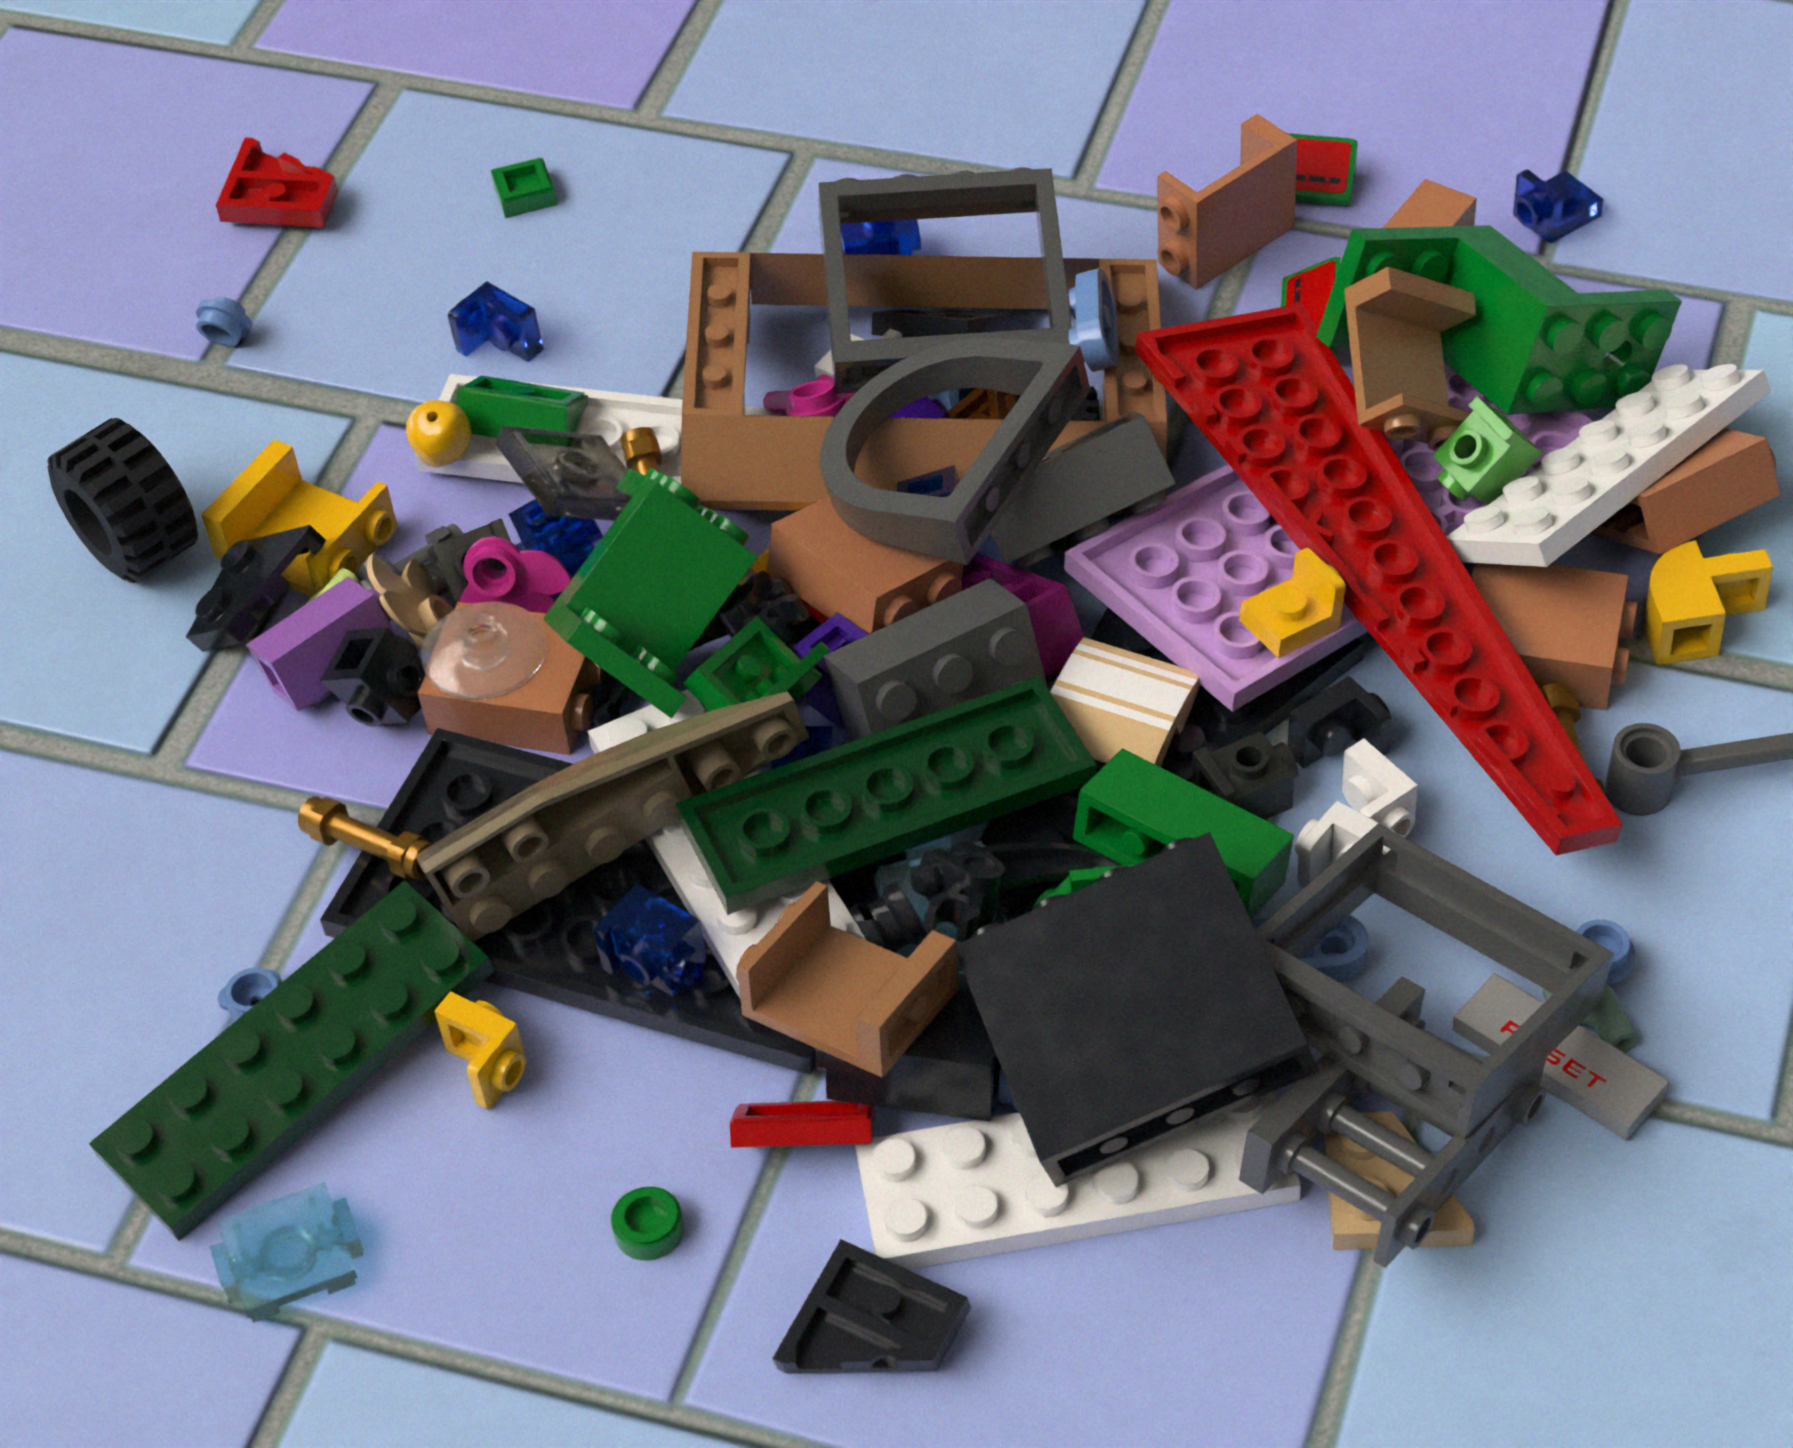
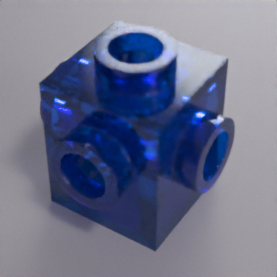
M562 485L509 513L521 540L516 546L521 551L537 550L554 556L566 567L572 578L596 547L595 542L603 538V534L588 507L585 506L576 511Z

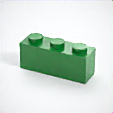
M1122 748L1080 789L1073 839L1122 865H1134L1160 854L1168 844L1178 839L1196 838L1210 832L1249 918L1252 920L1285 883L1294 834Z

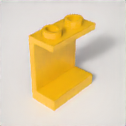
M275 439L201 514L214 556L220 559L238 541L250 540L311 525L326 539L324 546L316 556L309 552L297 555L281 574L291 584L288 588L310 597L322 590L342 568L348 569L356 575L362 563L368 559V556L387 543L394 530L398 527L386 484L377 481L358 503L303 481L293 447Z

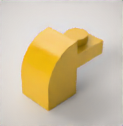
M1695 540L1668 550L1657 560L1650 575L1643 623L1644 633L1656 665L1719 656L1725 617L1765 610L1773 570L1772 563L1765 549L1703 558Z

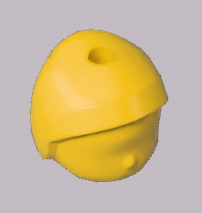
M429 400L417 406L410 413L406 423V435L411 447L421 460L430 467L439 468L458 461L464 455L470 444L471 427L467 415L458 405L443 400Z

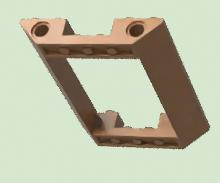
M692 252L682 401L681 484L700 498L693 509H696L701 504L707 509L799 511L817 502L819 499L821 500L829 496L821 474L820 452L825 434L835 417L745 415L747 344L750 343L751 321L750 289L751 304L827 306L822 254ZM843 254L848 306L950 309L991 308L1007 310L1048 309L1042 258ZM1063 258L1067 294L1070 288L1075 287L1077 274L1097 268H1102L1106 273L1117 308L1119 361L1117 366L1102 370L1103 403L1101 421L1069 420L1048 452L1135 411L1145 416L1167 463L1165 387L1156 380L1154 374L1134 351L1137 333L1161 329L1156 259ZM888 417L873 431L863 445L855 464L854 475L867 485L878 489L948 497L1004 419ZM1126 507L1109 516H1131L1133 513L1131 510L1128 511Z

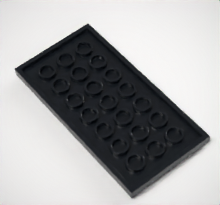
M437 728L376 828L398 837L404 831H411L424 836L428 842L435 844L529 786L573 764ZM645 838L624 850L616 859L599 865L571 882L557 895L543 899L512 918L501 929L488 933L473 942L490 958L495 970L484 980L486 982L810 1075L816 1064V1048L742 1015L740 998ZM363 850L320 919L325 935L336 938L405 880L456 928L458 926L429 879L425 881L407 880L393 874L387 860ZM904 851L829 878V881L852 917L853 915L849 909L860 902L871 904L881 898L884 887L894 881H897L902 886L910 869L908 852Z

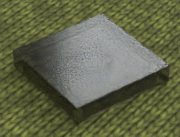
M514 426L502 427L495 442L496 446L547 515L615 521L631 500L616 488L628 469L602 435Z

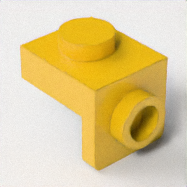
M450 991L434 1011L446 1051L470 1062L467 1066V1074L477 1105L489 1110L503 1092L511 1091L518 1084L523 1075L527 1060L516 1022L505 1018L490 1003L482 1000H477L474 1003Z

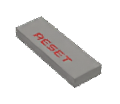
M1494 973L1454 1015L1452 1030L1489 1054H1492L1543 1002ZM1579 1025L1546 1058L1540 1086L1623 1139L1628 1140L1667 1096L1669 1080Z

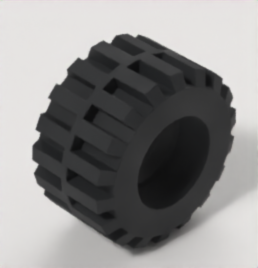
M110 418L48 458L47 468L51 487L67 521L91 554L105 568L124 581L126 580L129 583L139 581L196 544L198 540L197 523L192 505L181 482L158 449L130 424L119 418Z

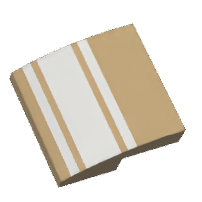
M1083 637L1066 662L1050 693L1094 759L1097 768L1102 769L1122 748L1161 767L1173 735L1181 736L1201 685L1199 684V676L1189 669Z

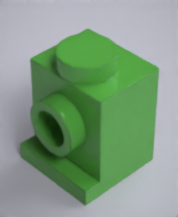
M1476 396L1468 405L1473 410L1472 413L1435 452L1433 457L1444 468L1437 476V479L1452 494L1463 502L1470 495H1473L1486 505H1489L1503 494V488L1508 483L1519 479L1543 452L1506 416Z

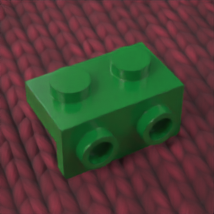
M756 616L700 665L683 685L699 700L707 712L787 691L796 703L822 678L823 675L815 666L830 649L821 641L800 660Z

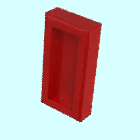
M843 1101L740 1103L739 1106H736L729 1123L731 1148L871 1144L876 1127L875 1106Z

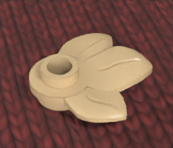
M373 552L367 559V574L374 589L381 594L379 600L384 610L394 622L409 633L412 640L420 648L426 651L431 649L436 652L453 614V607L441 596L433 593L425 571L416 559L410 561L405 566L402 576H399L387 568Z

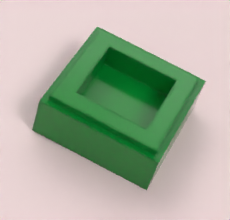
M543 157L490 170L493 185L505 218L557 205L555 190Z

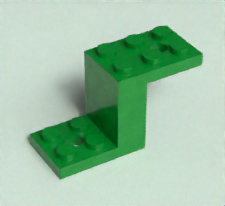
M1490 225L1352 229L1316 337L1329 348L1350 347L1344 289L1386 267H1392L1474 293L1476 316L1441 332L1444 363L1507 415L1616 408V402L1619 399L1638 392L1651 382L1665 343L1672 332V326L1682 300L1668 290L1577 293Z
M652 467L646 475L629 468L616 488L631 500L546 613L543 620L566 643L672 719L687 698L673 685L679 677V674L674 670L758 557L744 547V544L750 538L746 532L721 514L718 515L701 504L694 510L693 508L700 498L670 476L667 477Z

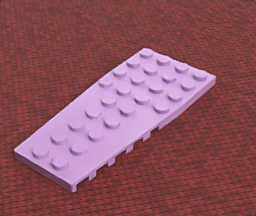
M1444 365L1448 404L1450 407L1472 413L1473 410L1468 405L1477 396L1506 416L1543 452L1520 478L1526 477L1542 465L1541 459L1545 455L1567 446L1579 437V430L1582 427L1594 422L1579 410L1507 415L1452 368ZM1382 432L1445 536H1448L1465 523L1464 517L1468 513L1487 506L1473 495H1470L1463 502L1437 479V476L1444 468L1433 457L1436 451L1429 449L1428 444L1410 439H1389ZM1229 464L1167 495V499L1162 503L1127 517L1065 552L1064 570L1177 666L1189 669L1199 676V684L1232 712L1368 632L1343 602L1340 628L1285 656L1277 658L1239 621L1242 601L1292 578L1295 553L1301 550Z

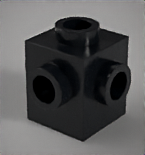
M388 627L348 630L320 682L347 705L346 711L353 719L364 725L377 727L380 724L409 723L411 718L421 708L418 691L429 665L418 656V649L412 642L404 637L395 635Z

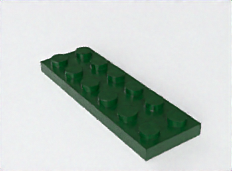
M1037 676L676 803L678 821L727 915L807 887L814 884L815 881L821 882L1081 788L1097 774V764L1041 677Z
M404 880L92 1140L89 1145L96 1156L180 1241L436 1022L437 1019L434 1011L450 991L464 998L495 971L491 960Z

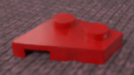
M245 137L217 200L216 209L220 222L324 228L338 194V189L333 174L317 167L305 166L300 162V159L285 152L277 158L262 151L260 141Z

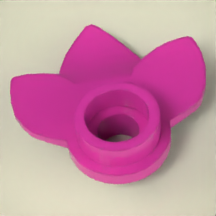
M822 374L814 381L803 383L791 390L766 393L763 399V406L771 413L787 416L836 417V414L855 393L836 394L833 378L827 374Z
M485 537L472 544L464 558L463 569L469 583L464 589L459 602L546 614L556 601L553 594L562 592L572 580V577L557 558L546 552L537 550L521 551L514 543L507 539ZM486 559H497L505 564L506 569L501 571L493 570L487 565Z

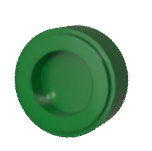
M648 1186L634 1189L623 1195L612 1210L611 1225L616 1244L623 1253L637 1260L662 1258L671 1253L682 1240L684 1220L680 1204L670 1192L662 1188Z

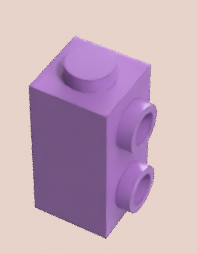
M346 577L247 643L246 645L272 691L297 711L325 700L332 691L320 682V679L348 630L388 627L394 633L389 623L392 619L380 603L379 597L381 594L374 588L368 591L350 577Z

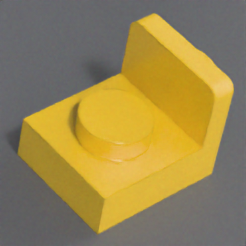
M1305 548L1295 553L1291 579L1241 602L1239 621L1277 658H1280L1340 628L1346 587L1345 582L1334 567L1323 562L1311 549Z

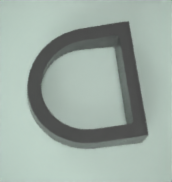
M999 337L967 338L925 349L882 371L846 402L829 426L822 443L820 469L836 513L851 529L871 540L948 559L968 566L1091 391L1080 346ZM960 388H984L1021 396L948 497L878 489L867 485L854 475L858 455L873 431L892 414L914 401L935 393Z

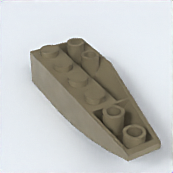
M788 691L719 708L652 730L593 754L529 786L416 854L415 857L460 931L474 942L488 933L501 929L509 920L543 899L557 895L568 884L599 865L616 859L624 850L655 831L675 823L678 820L676 803L738 782L772 760L787 755L795 746L810 737L795 701Z

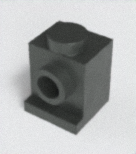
M502 518L435 544L427 550L431 561L423 563L429 585L435 595H445L451 606L456 605L460 601V597L469 583L464 574L461 560L471 545L485 537H501L511 541ZM494 558L486 559V563L491 569L496 571L506 569L505 564Z
M1262 731L1210 753H1208L1205 747L1193 751L1194 785L1264 820L1293 808L1294 779L1298 777V767L1291 750L1285 743L1281 742L1272 746Z

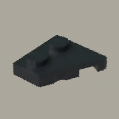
M900 308L872 312V335L883 336L889 329L902 333V338L1028 330V312L1010 311L1009 313L983 315L976 314V310Z
M311 525L250 540H241L233 544L222 557L220 563L222 570L212 589L198 602L195 609L197 617L186 638L202 652L241 644L259 623L264 612L276 603L291 585L281 575L297 555L309 552L316 556L324 546L326 539Z
M840 1239L772 1359L777 1369L786 1374L937 1371L966 1319L971 1306L966 1296Z

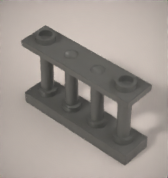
M1402 976L1375 1003L1480 1065L1483 1063V1061L1425 1030V1021L1419 1018L1426 990L1423 987ZM1323 1055L1316 1062L1319 1072L1298 1080L1247 1131L1239 1181L1263 1195L1283 1173L1291 1176L1297 1172L1382 1222L1373 1261L1386 1268L1405 1246L1416 1249L1422 1243L1432 1227L1435 1213L1518 1122L1524 1126L1532 1122L1546 1096V1089L1540 1086L1546 1059L1464 1139ZM1375 1092L1453 1138L1435 1156L1350 1107V1104L1361 1093L1369 1096ZM1336 1131L1415 1177V1179L1396 1197L1312 1148L1311 1144L1322 1133L1332 1135Z

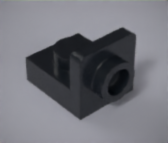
M1348 676L1289 712L1287 746L1291 750L1296 762L1303 769L1324 756L1329 757L1339 753L1351 739H1354L1356 742L1365 739L1380 753L1386 755L1389 750L1391 715L1386 704L1379 696L1374 693H1368L1353 678Z

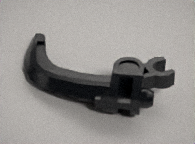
M760 571L751 575L743 585L738 584L689 651L727 635L732 638L756 616L783 643L789 642L793 635L786 625L793 621H806L811 615L800 598L793 594L792 587L787 579L780 577L771 578L766 571ZM611 674L601 692L592 717L596 727L618 719L621 715L618 711L632 691Z
M963 842L953 845L949 852L939 848L925 852L920 865L911 875V886L916 893L925 896L929 901L924 929L932 931L937 928L938 924L949 922L958 928L956 941L964 942L979 928L995 922L1000 892L1035 883L1064 881L1069 876V871L1123 865L1083 845L1033 842L979 847L971 842Z

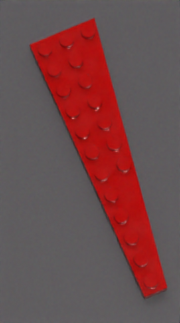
M1296 304L1137 333L1134 351L1154 374L1156 380L1171 394L1300 550L1305 548L1311 549L1323 562L1331 565L1338 571L1346 586L1343 602L1352 611L1354 617L1363 624L1551 851L1557 856L1617 842L1623 825L1382 432L1358 426L1354 386L1331 349L1316 337L1318 328L1304 305Z

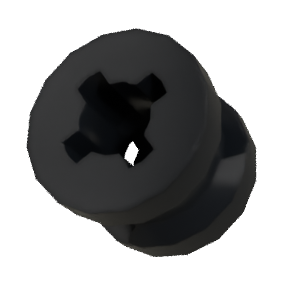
M897 881L884 887L882 897L871 904L860 902L849 908L865 939L894 953H897V950L909 943L920 945L928 935L918 914Z

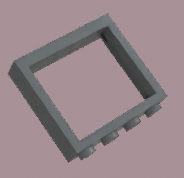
M1019 167L1009 171L982 173L958 171L949 175L933 176L902 174L884 179L858 180L855 178H843L835 182H819V223L833 380L836 394L856 393L867 382L895 363L925 349L955 340L999 337L1070 344L1069 329L1072 326L1052 168L1030 169L1028 167ZM1036 212L1050 328L851 341L840 224Z
M1379 823L1255 930L1308 1045L1464 1139L1601 1004L1614 955L1608 949ZM1383 846L1391 849L1385 855L1382 853ZM1375 893L1553 993V995L1480 1065L1299 959Z

